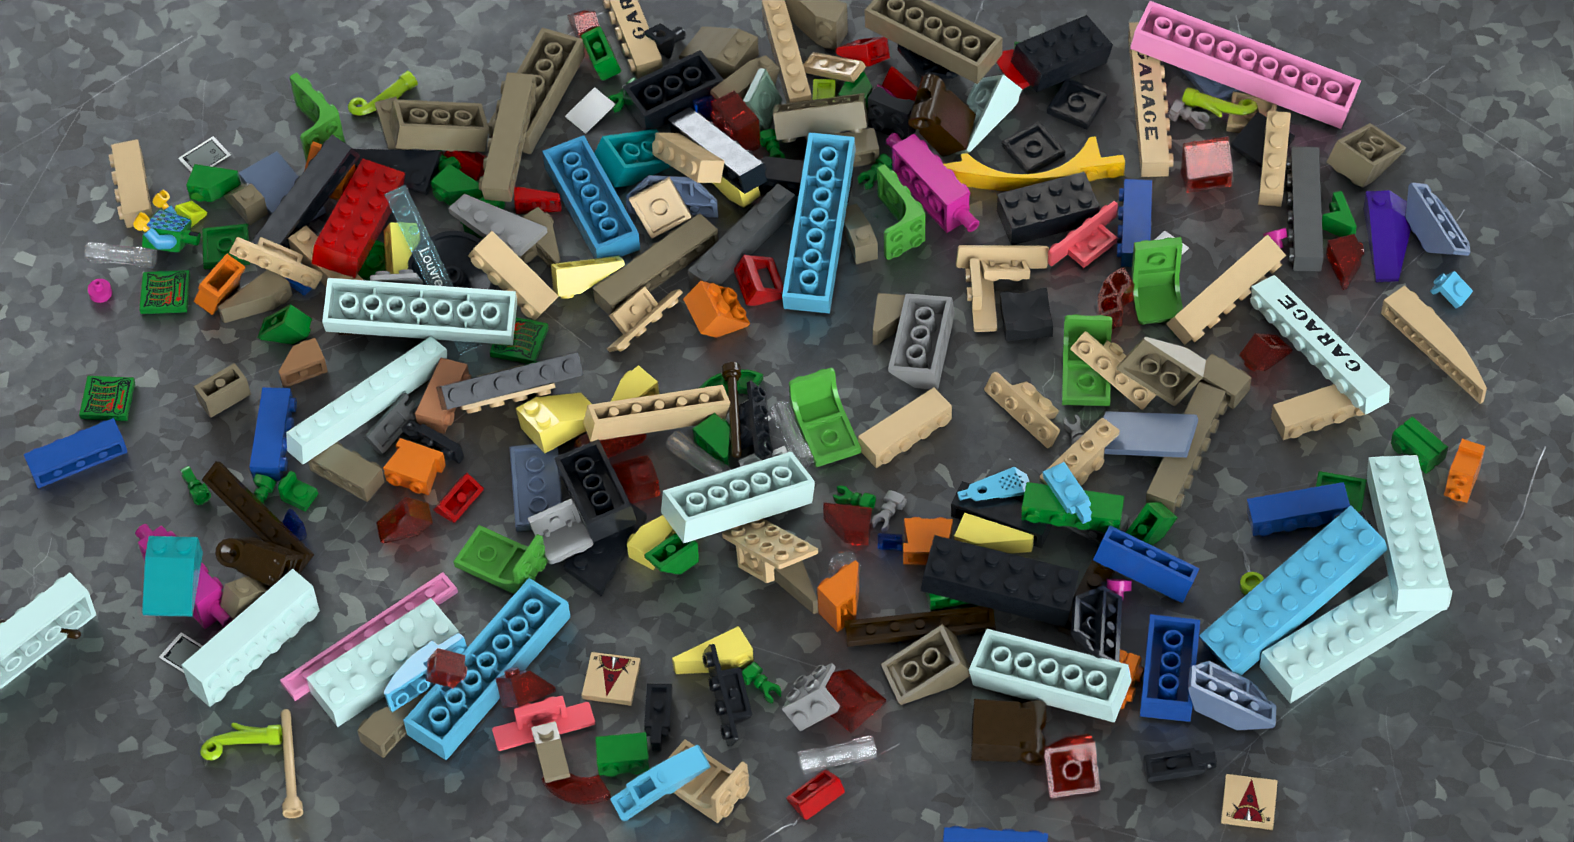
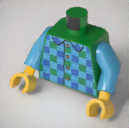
M161 190L153 198V204L163 210L159 209L151 219L145 213L140 212L133 223L135 229L143 230L142 247L177 253L186 244L198 246L201 239L200 232L191 231L192 221L189 218L178 215L172 205L169 206L166 203L170 196L165 190Z

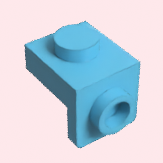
M1455 271L1447 275L1444 273L1439 275L1433 282L1435 284L1434 287L1430 290L1433 295L1441 292L1455 309L1460 307L1473 292Z

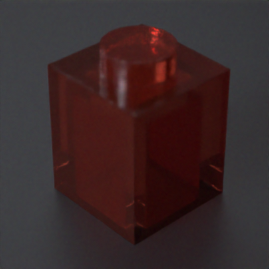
M437 648L428 658L426 681L455 688L466 677V655Z

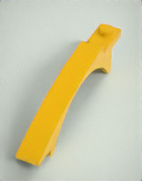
M1096 136L1089 137L1081 151L1067 163L1041 173L1012 174L1001 172L981 164L968 153L961 154L962 161L943 163L947 169H951L961 184H965L967 187L996 191H1011L1080 172H1085L1088 181L1124 176L1125 170L1124 155L1101 158Z

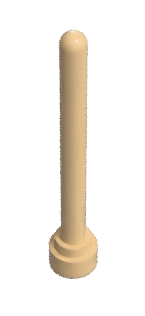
M284 709L281 712L287 798L282 803V812L286 818H298L303 814V803L297 797L291 712L288 709Z

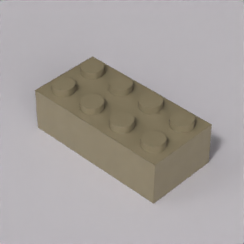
M860 93L775 105L773 119L776 139H782V142H792L796 140V137L805 136V139H808L809 132L827 133L830 135H840V131L850 130V133L863 132V128H867L868 124L865 94Z
M393 99L389 123L396 148L404 150L485 152L489 127L482 103Z

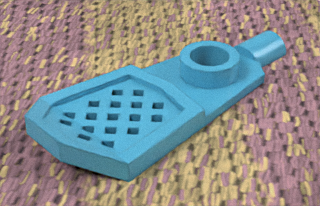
M1012 467L969 485L968 489L959 491L957 494L960 501L968 498L981 501L1024 495L1026 482L1030 481L1027 474L1016 467ZM981 489L986 490V492L983 494L979 493L978 491Z

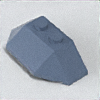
M648 175L626 195L627 213L637 214L629 198L670 177L692 216L695 217L700 213L704 217L718 218L717 199L700 183L695 182L689 177Z
M1411 182L1408 186L1406 220L1411 226L1412 232L1420 240L1422 248L1427 253L1468 256L1471 253L1470 243L1446 206L1431 192V188L1427 184Z
M1210 661L1193 665L1189 668L1188 690L1195 711L1235 730L1269 729L1275 727L1276 705L1272 701H1268L1264 693L1252 681Z

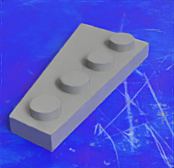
M466 194L449 207V213L481 237L485 238L493 231L519 258L547 234V227Z

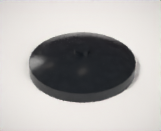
M445 231L435 234L424 240L414 250L408 261V269L418 274L423 281V285L435 286V281L441 280V286L489 290H496L497 285L490 282L487 274L482 269L475 267L468 257L481 240L466 232ZM429 247V249H427V250L421 252V254H422V256H423V257H421L419 251H421V250L426 249V248ZM425 256L431 257V261L429 263H425L423 261V258ZM426 257L424 260L428 262L430 258ZM436 268V270L433 273L438 274L430 275V273Z

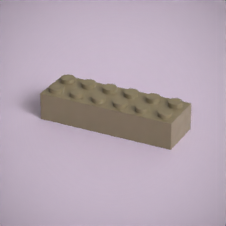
M873 0L865 9L866 28L976 84L981 81L1002 56L1001 36L929 0Z
M542 27L519 67L517 73L534 75L537 86L522 152L532 154L584 59L583 39ZM496 110L488 123L489 138L493 137L492 122L493 119H497L498 113Z

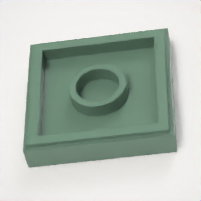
M758 69L743 100L759 132L769 129L773 120L774 107L781 104L782 101L766 69Z

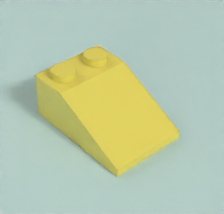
M582 393L535 397L516 408L521 429L544 453H547L586 432L583 421L587 405L592 403Z

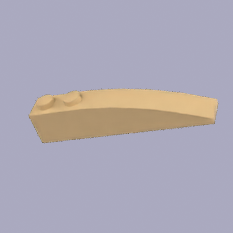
M1406 286L1401 287L1384 299L1381 314L1479 404L1483 403L1487 387L1476 365L1458 338L1430 306L1425 305L1417 294L1410 291Z

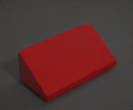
M1014 49L1002 51V56L996 62L1002 74L1022 90L1030 86L1027 80L1011 63Z
M890 67L882 86L896 96L895 98L915 101L918 88L895 67Z
M445 151V156L448 158L455 157L461 164L459 170L477 181L484 175L483 162L487 156L480 152Z
M465 473L433 510L455 523L484 488L468 473Z
M825 769L787 796L786 799L805 820H808L844 794L845 789L840 778Z

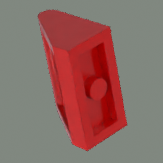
M883 36L858 39L836 48L837 55L847 59L863 61L866 67L890 58L888 41Z
M743 255L734 268V272L746 305L757 306L782 299L784 285L772 257ZM768 269L775 289L763 287L757 270Z

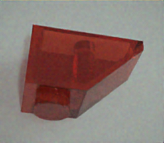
M586 9L567 15L577 38H581L582 34L599 27L594 10Z
M1355 234L1328 240L1326 256L1342 290L1348 289L1361 265L1362 255H1364L1363 244L1358 242Z
M1255 333L1239 356L1245 361L1244 365L1252 371H1267L1289 355L1293 349L1278 335Z
M409 497L403 498L376 522L381 543L418 536L433 523L429 504Z
M824 503V520L844 543H850L855 546L869 545L872 527V508Z
M518 667L507 669L504 671L505 675L495 678L503 707H520L556 692L555 686L530 670L519 671Z

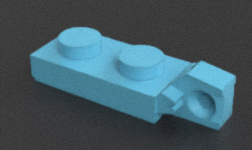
M1065 462L1043 471L1044 480L1066 513H1076L1082 524L1091 521L1092 512L1089 508L1091 506L1089 498Z

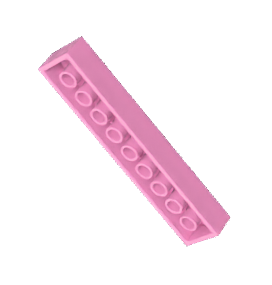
M1149 1L1135 30L1130 48L1339 129L1343 127L1361 80Z

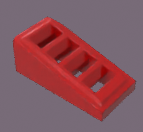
M514 187L516 214L529 213L537 207L543 212L562 211L560 193Z

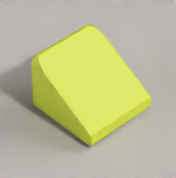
M193 201L175 206V211L178 215L189 218L192 221L191 228L207 215V212Z

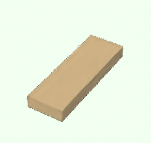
M813 52L803 64L806 74L853 83L866 68L863 61Z

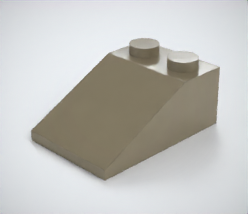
M785 0L790 20L811 40L826 49L836 51V48L840 47L848 33L847 3L838 0Z
M702 26L679 55V59L701 50L719 75L726 79L748 61L756 59L759 55L758 37L737 28Z
M1369 123L1337 140L1326 163L1331 165L1336 172L1342 173L1351 179L1352 183L1363 188L1374 182L1406 150V147Z
M1144 337L1117 366V370L1168 403L1176 406L1203 378L1206 360L1186 347Z
M943 624L881 663L900 705L952 688L970 677V665L955 634Z

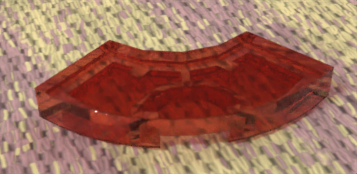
M569 773L570 777L545 783L544 778H542L544 786L554 796L566 802L587 805L600 803L611 798L609 790L599 775L578 777Z

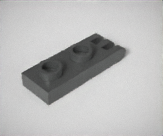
M407 393L402 394L363 437L379 455L383 454L401 435L402 429L409 420L416 418L415 413L418 406L410 411L415 402L410 400L404 404L409 398Z

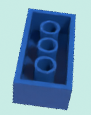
M1150 614L1140 717L1191 722L1193 703L1188 690L1189 668L1196 665L1200 620Z

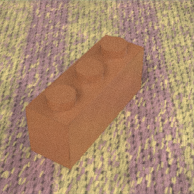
M440 358L416 410L415 416L418 424H425L431 429L445 434L448 425L451 426L454 421L456 408L441 409L436 387L470 379L471 374H469L467 364Z

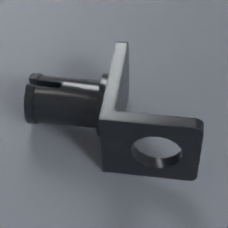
M661 23L644 32L645 36L656 43L659 53L668 59L672 57L675 43L686 38L684 37L686 32L682 27L679 26L670 30Z

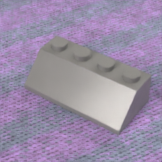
M919 294L905 295L888 367L889 373L914 388L932 389L934 387L938 390L955 316L952 297Z

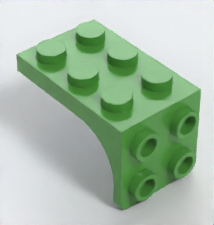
M296 72L289 77L295 104L315 124L300 136L307 162L313 141L323 144L332 134L344 143L345 139L339 112L333 104L329 105L320 91L316 92L309 80L302 78Z
M885 164L878 167L877 196L898 220L897 224L884 231V256L887 260H890L894 257H899L903 252L913 247H918L925 241V212L921 203L913 199L908 187L903 186L899 182L898 176L893 170L890 171Z
M1181 237L1134 242L1130 289L1139 324L1168 322L1183 309L1179 282L1183 246Z
M1067 315L1064 320L1062 405L1110 406V383L1071 351L1070 348L1085 331L1102 345L1107 340L1111 342L1112 317L1104 315Z
M820 369L815 373L798 376L789 382L790 409L815 466L819 467L860 454L861 446L840 401L834 369Z
M478 525L454 560V567L515 594L528 578L535 581L538 572H542L546 567L547 558L544 555L545 545L543 536L537 534L531 544L525 546Z

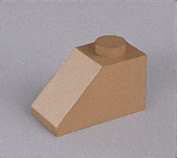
M316 338L302 341L291 348L279 370L283 388L328 372L325 358Z

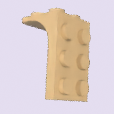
M685 739L669 758L695 745ZM703 752L711 767L673 793L716 823H719L723 817L726 818L730 815L738 799H743L750 789L748 766L746 763L741 762L733 771Z

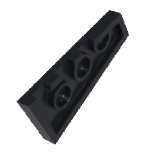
M354 149L360 155L355 162L356 169L363 158L405 172L403 188L428 195L431 180L434 178L442 156L441 151Z
M631 502L637 524L593 542L592 547L574 554L564 565V570L600 596L604 593L608 581L614 576L619 562L627 554L628 538L631 534H635L647 520V514Z

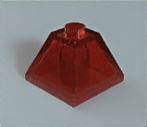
M647 455L611 464L629 502L636 503L660 496L659 480L653 462Z
M1090 734L1064 737L1044 747L1050 798L1100 791L1095 741Z

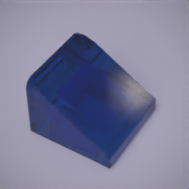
M711 95L693 100V110L697 113L700 112L709 122L715 123L719 121L714 96Z
M288 509L282 523L302 541L307 537L304 523L293 509Z
M878 533V549L902 551V534Z

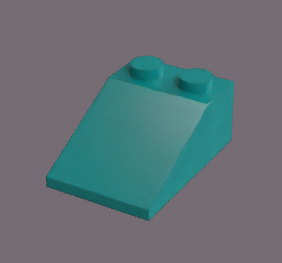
M657 129L602 136L594 154L614 187L634 185L644 180L648 175L653 176L672 167L652 155V144L656 133H659Z
M149 536L145 555L143 615L193 617L203 556L198 537Z

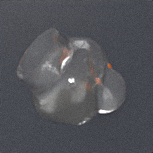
M847 550L835 554L829 566L830 576H834L843 565H849L856 560L855 553Z

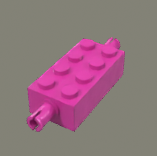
M896 133L891 134L887 138L886 144L892 149V170L898 176L899 182L903 186L908 187L913 198L921 203L926 212L946 233L961 224L968 232L976 230L979 226V221L969 212L970 191L965 184H961L954 172L942 164L940 157L937 154L934 155L929 150L924 140H920L915 134L904 140Z
M143 524L135 532L136 536L140 539L138 545L144 562L149 536L177 537L172 531L167 532L162 525L152 531L147 524ZM201 562L193 618L204 629L216 621L225 628L233 619L220 607L223 585L217 577L214 576L212 578L208 574V569Z

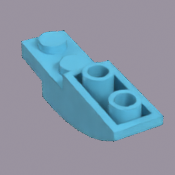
M459 632L439 645L431 641L412 655L399 668L384 691L391 712H394L433 687L432 678L451 667L467 649L465 639Z
M693 746L636 777L626 784L627 788L610 798L621 820L627 821L665 794H672L711 766L700 746Z

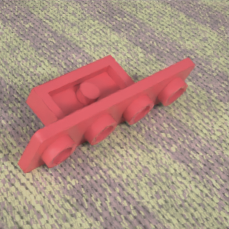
M1113 201L1109 205L1103 206L1095 216L1087 218L1082 226L1075 231H1070L1059 243L1053 244L1048 251V264L1052 267L1066 255H1069L1085 268L1115 245L1117 237L1104 226L1117 217L1118 203Z
M562 695L559 697H548L544 701L533 704L526 703L519 708H515L516 721L493 727L492 732L498 751L534 742L531 727L556 721L559 734H564L595 725V719L589 702L566 707Z

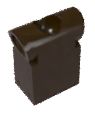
M926 74L920 80L908 123L912 128L918 129L925 140L944 157L967 149L976 114L951 90H946V86L941 78L936 75Z
M256 537L224 539L218 543L215 551L216 558L221 565L234 568L237 572L271 587L292 569L300 574L306 554L267 541H261Z
M974 699L971 761L1018 762L1021 760L1026 764L1034 766L1045 764L1046 741L1042 731L1046 725V703L1039 700L1021 704L1020 702Z

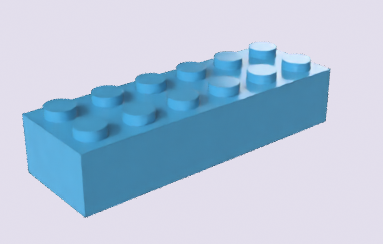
M583 135L543 150L545 170L556 190L560 193L562 201L594 259L612 256L622 257L640 250L639 233L585 136Z

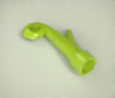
M407 70L399 76L396 82L369 103L363 98H353L348 104V110L353 115H367L376 111L375 102L392 97H397L398 100L407 90L410 91L416 87L418 82L414 75Z
M1190 87L1186 88L1182 98V102L1185 105L1204 108L1219 118L1222 117V113L1249 115L1258 108L1257 103L1252 99H1243L1238 104H1234L1201 93L1199 90Z
M232 723V728L238 731L211 737L202 745L200 753L204 759L212 761L220 757L223 745L265 743L281 745L283 742L282 727L280 724L260 728Z

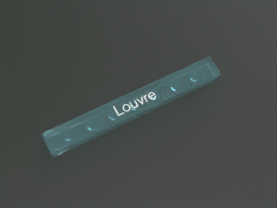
M406 185L384 194L426 284L454 287ZM453 341L459 354H463L481 345L475 342Z

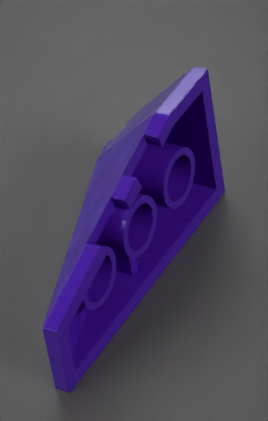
M1390 190L1366 191L1363 206L1375 282L1399 281L1411 231V226L1406 220L1407 201Z

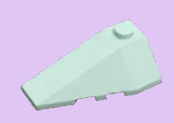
M1004 74L984 77L978 84H974L966 102L969 108L976 114L967 149L955 154L970 153L1018 103L1022 89Z

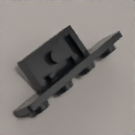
M750 380L746 383L748 400L738 405L741 451L754 444L755 455L759 459L765 460L771 458L773 453L770 440L771 430L768 424L769 413L765 399L766 392L761 386L756 385Z
M710 644L702 655L703 664L709 671V688L715 694V712L720 716L722 722L720 727L721 736L726 740L727 746H732L738 741L734 720L750 718L752 711L741 667L721 670L715 644Z

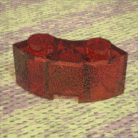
M1124 267L1114 271L1105 279L1097 298L1096 316L1112 317V329L1122 326L1123 308L1126 304L1133 301L1134 283Z

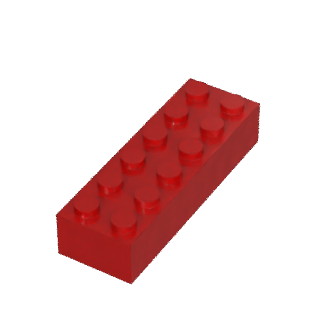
M362 158L314 243L311 264L356 278L402 194L405 172Z

